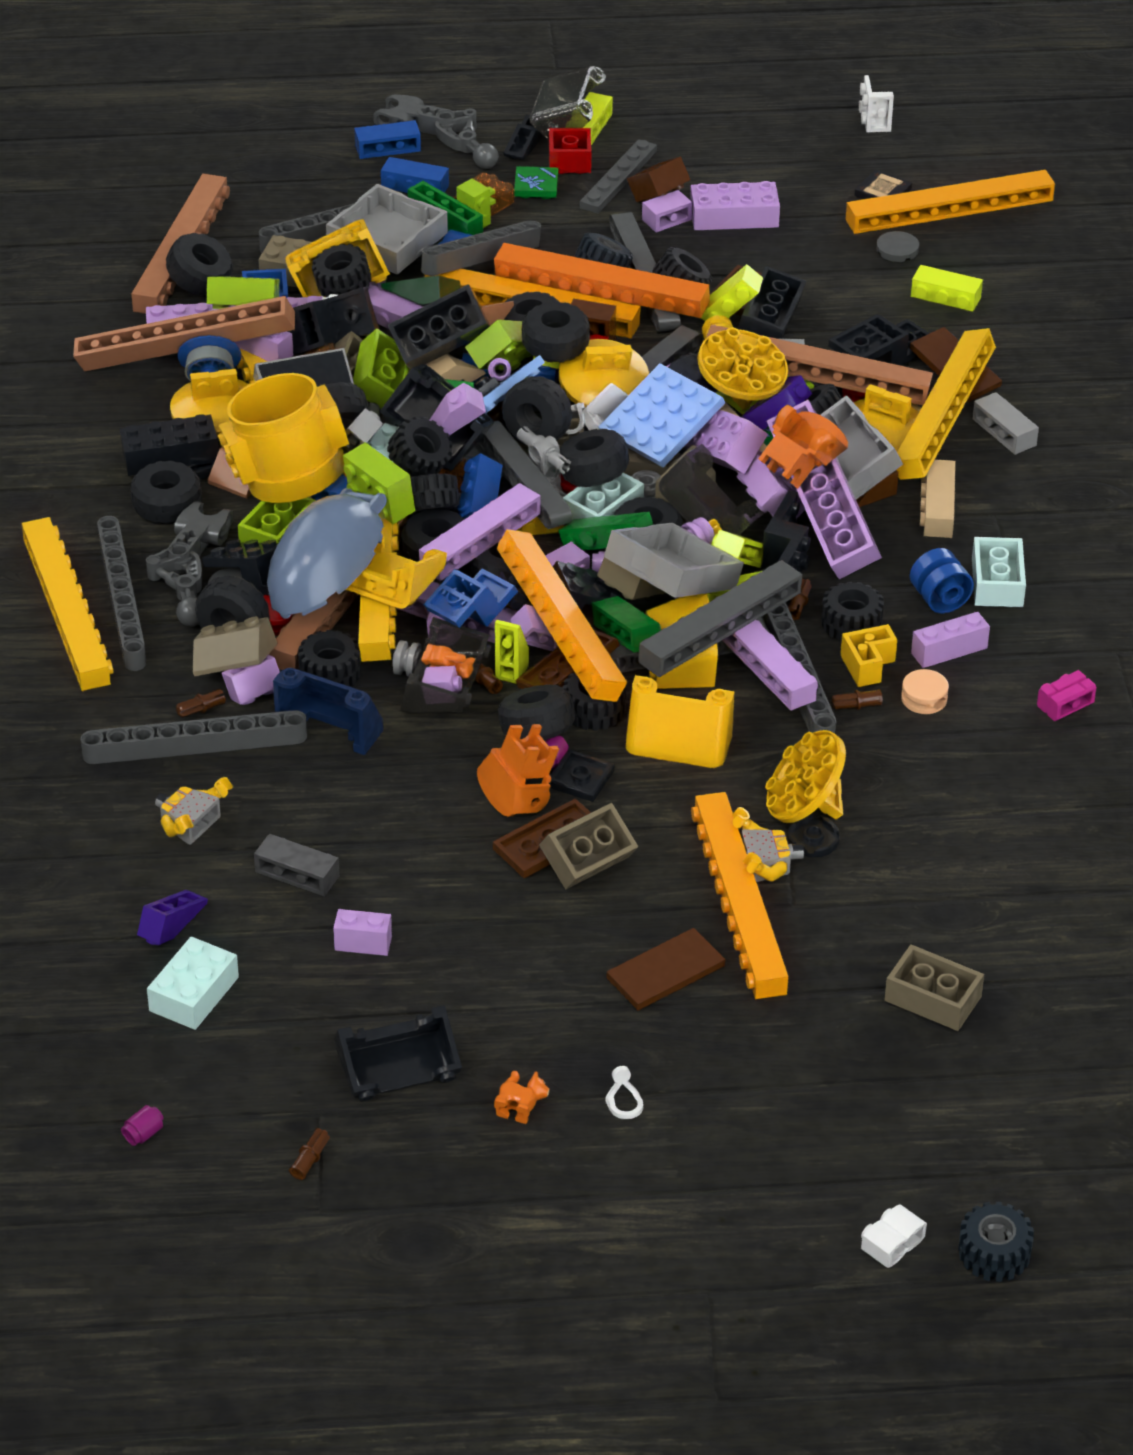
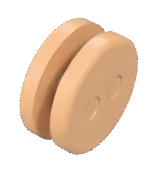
M920 669L912 671L903 680L902 702L909 710L915 713L933 714L939 712L947 704L948 681L942 674L933 670Z

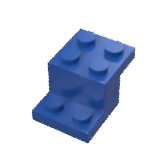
M483 568L474 578L454 569L423 605L429 612L458 628L468 618L488 627L516 595L518 590L515 585Z

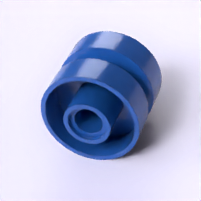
M936 548L924 553L916 560L910 571L912 585L922 595L929 607L937 613H948L960 608L970 598L974 589L972 577L954 554L945 548Z

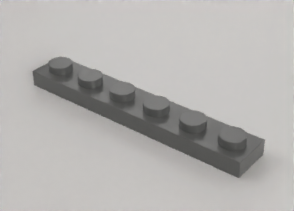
M638 139L580 200V208L599 214L628 183L627 178L635 175L657 152V145Z

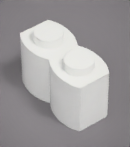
M899 1204L892 1209H887L879 1221L865 1227L861 1234V1249L889 1268L924 1239L927 1223Z

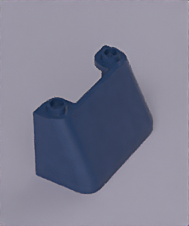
M294 668L282 670L273 680L275 712L298 710L306 715V722L309 718H313L349 730L348 740H354V752L365 755L383 732V718L370 696L364 691Z

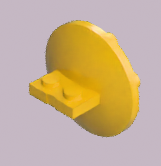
M734 327L715 332L703 341L698 352L699 369L706 381L718 391L732 397L733 401L742 410L749 408L752 401L767 399L777 394L783 388L788 376V365L785 355L771 342L770 338L753 332L738 330Z
M607 339L589 340V345L582 354L576 356L575 359L560 362L558 372L560 386L565 390L567 397L575 404L584 403L585 408L610 383H613L629 395L649 375L645 361L631 348V345Z
M236 369L190 374L191 382L181 387L171 399L170 410L172 419L190 418L199 414H211L218 438V435L221 434L219 425L230 421L227 413L230 400L241 389L249 385L237 379Z
M871 384L866 388L865 398L854 402L864 414L868 423L879 430L895 448L896 452L899 450L900 445L921 410L920 406L911 403L910 397L892 393Z
M820 730L813 733L807 732L794 746L790 745L784 750L782 760L765 786L768 790L766 806L773 817L783 823H793L807 817L817 808L835 820L843 815L840 775L845 763L846 750L844 742L839 736L828 730Z

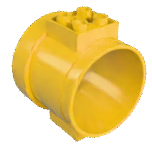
M277 374L249 384L230 400L227 407L230 421L219 425L221 434L218 435L222 448L225 450V458L234 477H239L243 485L248 484L249 490L255 498L271 503L301 500L326 489L343 473L344 452L342 447L349 445V441L337 405L325 384L317 387L312 378L303 374Z

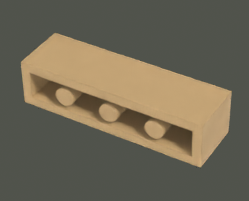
M934 460L926 476L921 478V482L925 483H921L920 526L924 527V536L952 538L955 500V461Z

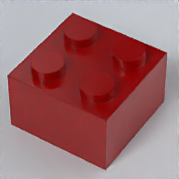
M549 128V167L558 168V174L591 173V128Z

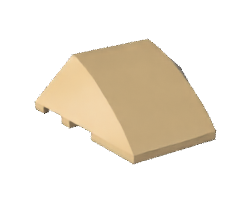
M445 354L425 364L444 379L473 382L486 374L483 369H479L449 354Z

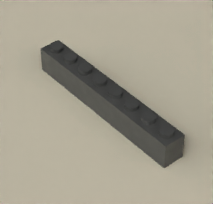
M782 560L767 567L764 571L750 577L747 581L733 587L730 591L716 597L713 601L699 607L689 615L680 618L677 622L667 628H663L650 638L643 640L639 647L638 662L656 676H663L800 594L803 574Z

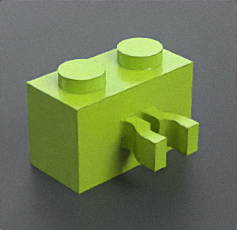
M473 178L457 186V200L483 215V228L490 225V206L496 203V200L490 196L495 194V189L490 186L486 187Z

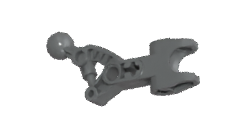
M393 94L385 99L386 109H379L373 114L376 125L416 120L420 132L436 135L441 142L454 150L464 153L472 152L474 163L481 169H491L498 162L499 153L494 145L477 142L475 133L477 117L475 109L469 108L452 111L424 105V102L418 97ZM391 100L396 101L398 106L394 107ZM379 115L388 117L389 122H383Z
M198 501L193 502L178 516L174 527V532L177 536L169 547L146 558L148 579L157 581L163 578L168 586L176 590L177 598L181 600L177 605L176 615L180 623L188 627L199 625L195 611L196 596L202 590L203 582L199 557L208 544L221 546L225 542L233 522V510L223 509L215 515H204V503Z

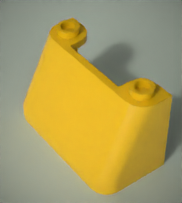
M363 219L354 221L321 237L285 257L287 267L302 297L322 296L318 291L312 271L313 261L317 259L316 256L323 253V250L329 249L334 245L352 244L354 247H360L365 252L371 272V282L380 283L390 275Z
M383 536L381 544L378 543L374 549L375 555L370 564L346 590L403 609L411 606L442 572L446 565L447 553L432 549L423 555L422 560L416 562L385 551V538Z
M708 594L679 597L646 610L645 614L658 622L662 629L667 628L680 618L709 603ZM717 643L661 677L656 676L649 670L650 678L654 679L657 683V689L715 687L718 659Z
M635 675L631 692L626 750L630 754L708 768L720 767L725 762L732 739L734 691L712 690L708 693L706 701L657 693V683L655 680Z

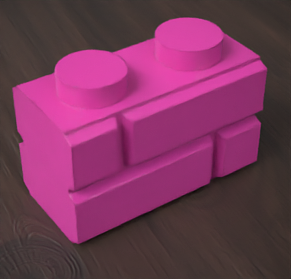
M1077 670L1071 674L1062 675L1059 680L1051 684H1043L1038 691L1037 705L1044 713L1047 712V715L1053 721H1057L1094 703L1097 687L1089 678L1086 679V676L1081 671Z

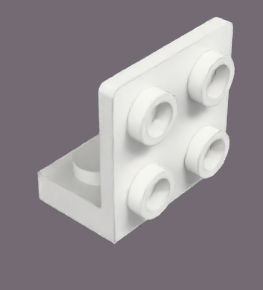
M864 75V83H860L862 100L859 101V113H861V124H865L866 132H891L893 92H872L869 75Z
M610 383L583 410L585 425L588 430L599 429L598 426L627 398L628 394L613 383Z

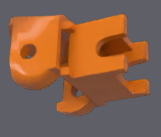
M787 404L779 411L772 426L774 428L772 433L775 437L758 459L765 464L771 458L767 468L775 473L781 467L785 470L782 476L787 480L793 475L794 477L790 483L798 489L815 465L818 467L821 465L827 466L828 463L848 448V440L844 433L827 418L813 412L802 411L797 413L793 407Z
M532 724L528 735L523 739H520L523 727L521 725H510L502 747L492 748L488 756L477 768L478 781L485 796L494 808L504 816L512 817L515 814L537 813L544 809L550 799L549 789L551 785L549 783L551 782V776L549 773L559 748L558 746H548L540 736L542 729L540 724ZM543 778L541 784L525 785L526 779Z

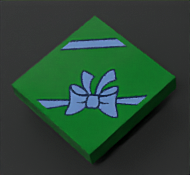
M516 166L515 197L524 199L530 197H541L542 199L556 198L558 168Z

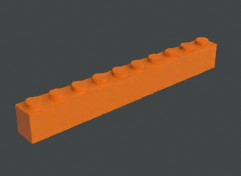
M503 243L494 258L495 275L499 277L701 318L710 302L709 284Z

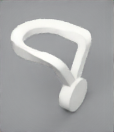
M584 403L571 405L572 412L578 411L580 422L577 428L574 430L568 429L566 434H576L584 427L585 416L582 411L585 409Z
M619 1066L612 1072L615 1083L606 1095L605 1101L614 1116L621 1119H632L642 1113L643 1100L637 1089L628 1081L631 1077L629 1069L626 1066ZM622 1084L631 1091L638 1104L632 1111H621L615 1106L614 1095Z

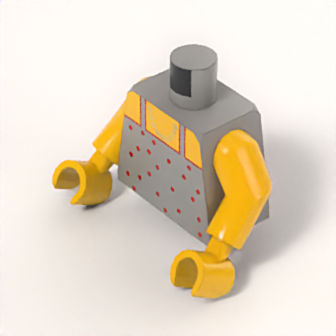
M227 777L220 778L215 782L214 787L208 790H194L188 787H181L172 796L163 792L160 793L156 798L155 805L160 808L161 825L168 837L178 836L189 845L199 838L221 817L219 798H225L228 795V790L233 788Z
M741 807L737 808L732 814L734 818L733 826L735 828L743 826L741 838L747 853L743 863L748 865L746 869L749 873L754 874L756 882L763 880L773 882L781 876L788 875L790 873L791 860L804 858L802 843L788 844L784 831L760 827L749 819L748 811Z

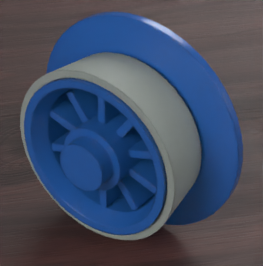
M212 335L199 336L186 341L180 346L178 360L185 368L186 377L191 381L190 374L234 369L241 360V350L233 341L227 338Z

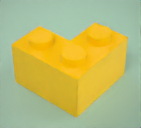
M889 624L843 633L841 658L856 685L862 687L881 683L883 664L892 663L896 660L897 638Z

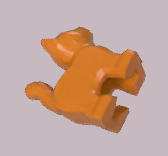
M428 644L421 661L424 665L431 664L429 667L455 666L457 675L461 676L462 679L469 678L474 670L473 663L475 658H466L464 654L453 652L452 649L446 646Z
M512 1071L511 1076L500 1087L499 1095L494 1101V1108H496L497 1116L508 1119L510 1114L509 1109H514L517 1111L516 1122L526 1124L530 1111L534 1108L536 1101L548 1097L550 1089L546 1086L545 1081L539 1078L537 1071L533 1074L527 1087L517 1084L520 1075L517 1071Z

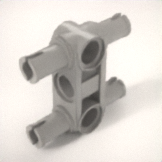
M526 426L523 429L520 428L517 432V438L528 446L529 458L562 498L565 497L567 494L561 488V473L565 474V471L568 472L570 470L571 461L560 454L558 442L554 437L536 435Z

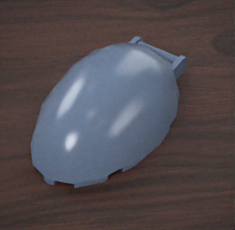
M344 488L340 494L326 496L312 502L288 524L270 560L267 585L273 611L275 610L280 613L284 619L289 618L290 614L302 613L304 616L325 606L328 603L327 598L335 592L339 595L354 582L370 564L375 555L374 549L377 544H381L383 537L381 531L384 525L378 514L386 505L387 498L385 494H365Z

